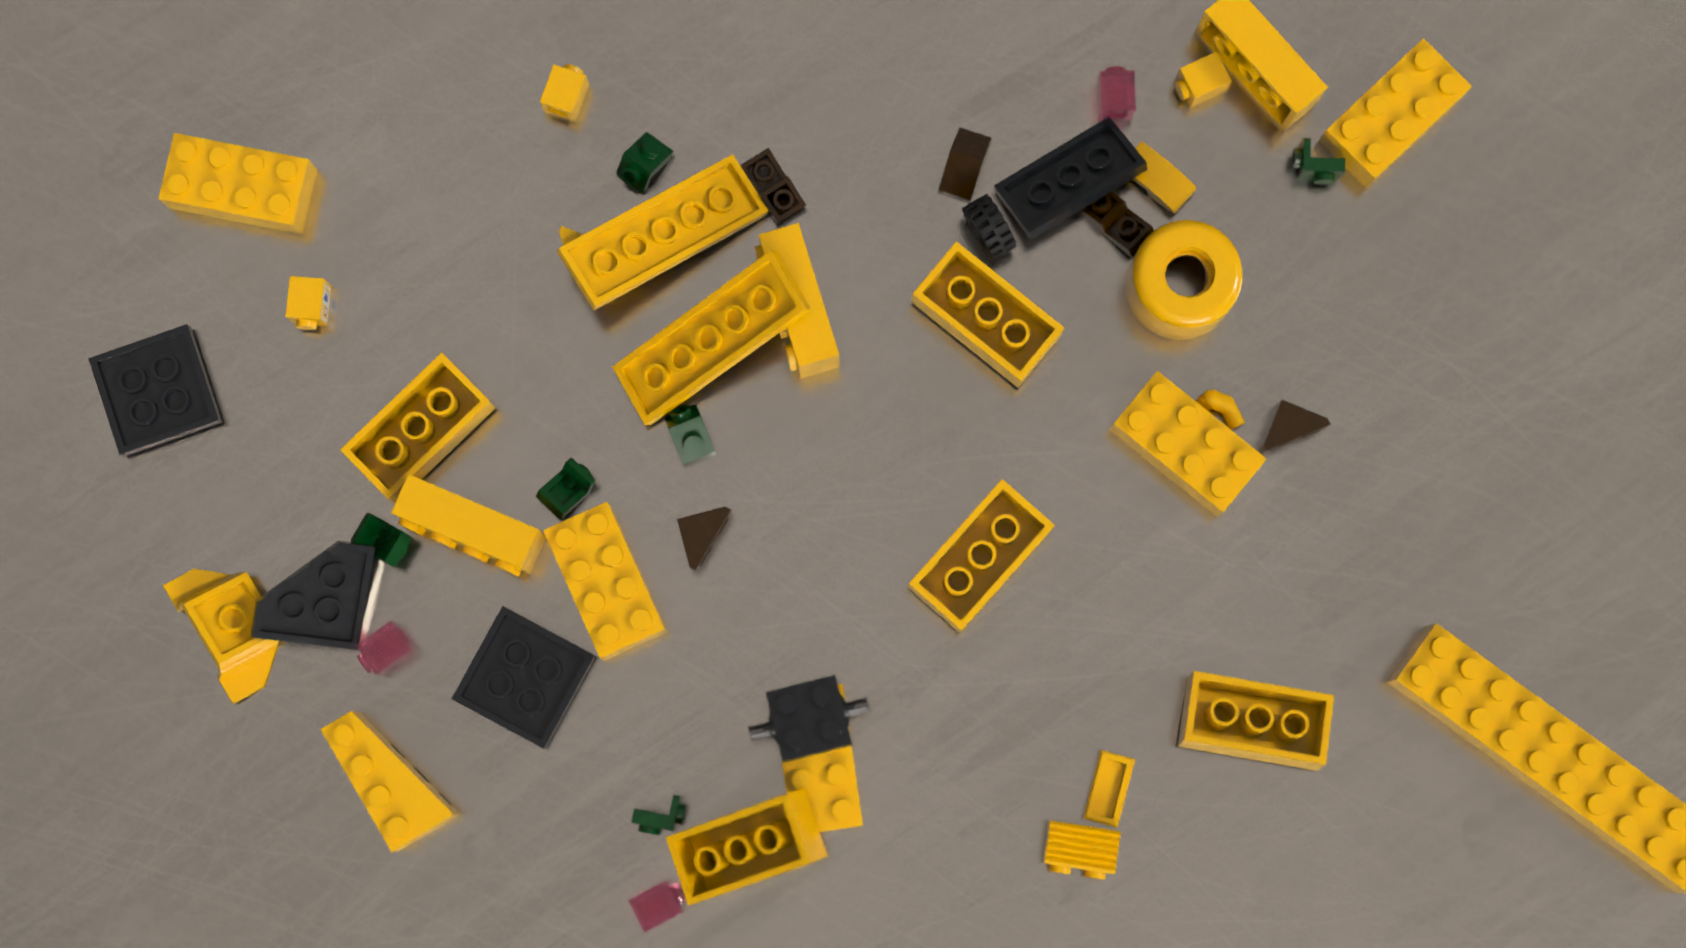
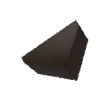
M959 127L950 149L938 192L971 202L992 139L991 137Z
M1281 400L1274 408L1258 451L1264 455L1323 431L1331 424L1326 417Z
M724 506L677 519L689 567L692 571L698 573L731 518L733 514L731 509Z

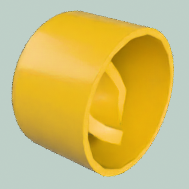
M1180 220L1167 223L1146 237L1128 268L1125 291L1129 307L1136 319L1146 329L1158 336L1174 340L1199 337L1217 326L1236 302L1242 286V264L1233 243L1217 228L1195 220ZM1185 255L1196 257L1205 268L1206 281L1203 290L1192 296H1182L1172 291L1165 277L1168 264L1176 258Z

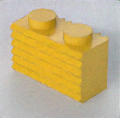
M1048 820L1042 863L1050 864L1049 871L1070 874L1071 868L1085 870L1084 877L1105 880L1106 873L1115 874L1121 832Z

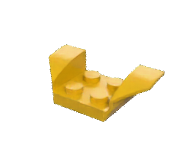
M192 569L164 584L163 588L178 613L184 610L220 670L217 678L232 704L263 688L279 641L253 638L250 635L256 600L261 595L248 573L240 572L230 575L208 570Z

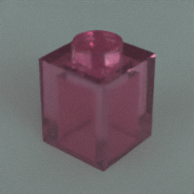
M1121 66L1108 67L1105 71H1100L1097 79L1098 121H1102L1109 116L1112 120L1133 119L1136 112L1135 71H1126Z
M393 621L388 622L356 645L361 652L357 658L368 673L374 671L375 674L381 676L417 652L398 623Z
M669 879L628 900L644 933L684 912L685 909L682 904L687 902L679 884L675 883L672 885Z

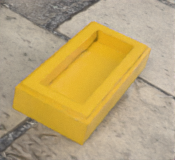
M1100 750L1083 819L1118 828L1135 759Z

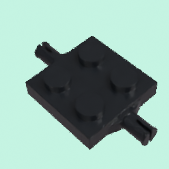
M832 675L766 692L770 708L769 722L751 727L748 726L752 741L773 736L779 746L782 762L786 763L853 746L849 732V716L870 712L869 705H867V697L846 703L839 692L836 676Z

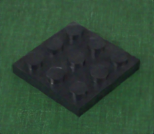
M188 324L88 358L119 455L122 457L222 423L191 326Z
M502 606L451 699L535 745L546 749L596 656Z

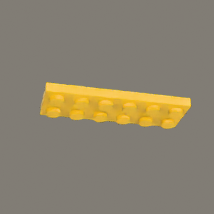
M732 154L559 247L557 254L594 311L767 216L769 210Z
M770 250L612 366L644 425H652L801 318L811 308L778 252Z

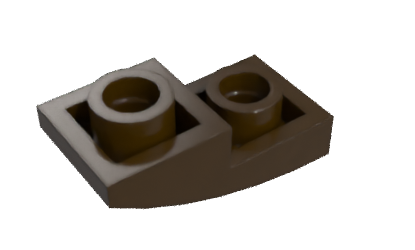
M769 147L740 165L776 223L781 222L806 206L789 176L785 175Z
M1113 192L1108 193L1080 210L1098 230L1131 257L1138 251L1146 237L1154 231L1149 223L1128 209L1126 202Z

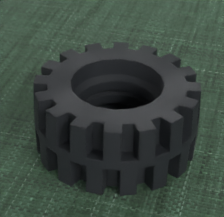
M988 194L962 208L969 228L990 260L994 261L1017 247L1009 225Z

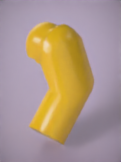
M1210 389L1197 398V403L1208 412L1212 409L1220 412L1229 429H1236L1246 423L1230 395Z

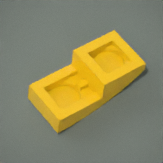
M1141 141L1135 149L1147 162L1148 170L1132 180L1145 188L1149 197L1175 214L1197 190L1196 186L1169 161Z

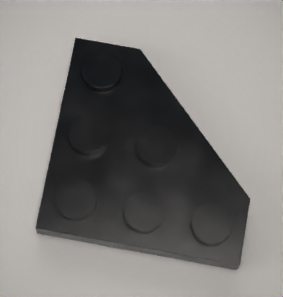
M338 540L256 600L251 637L358 650L375 546Z

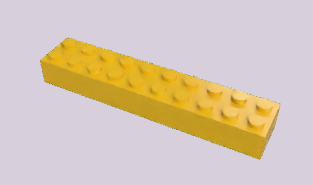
M1437 623L1426 626L1392 673L1387 683L1676 893L1686 894V804Z

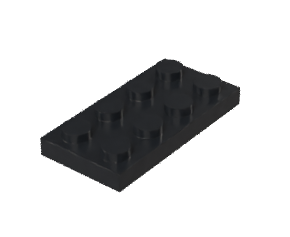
M1109 116L995 184L994 188L998 197L1032 240L1148 170L1147 162Z

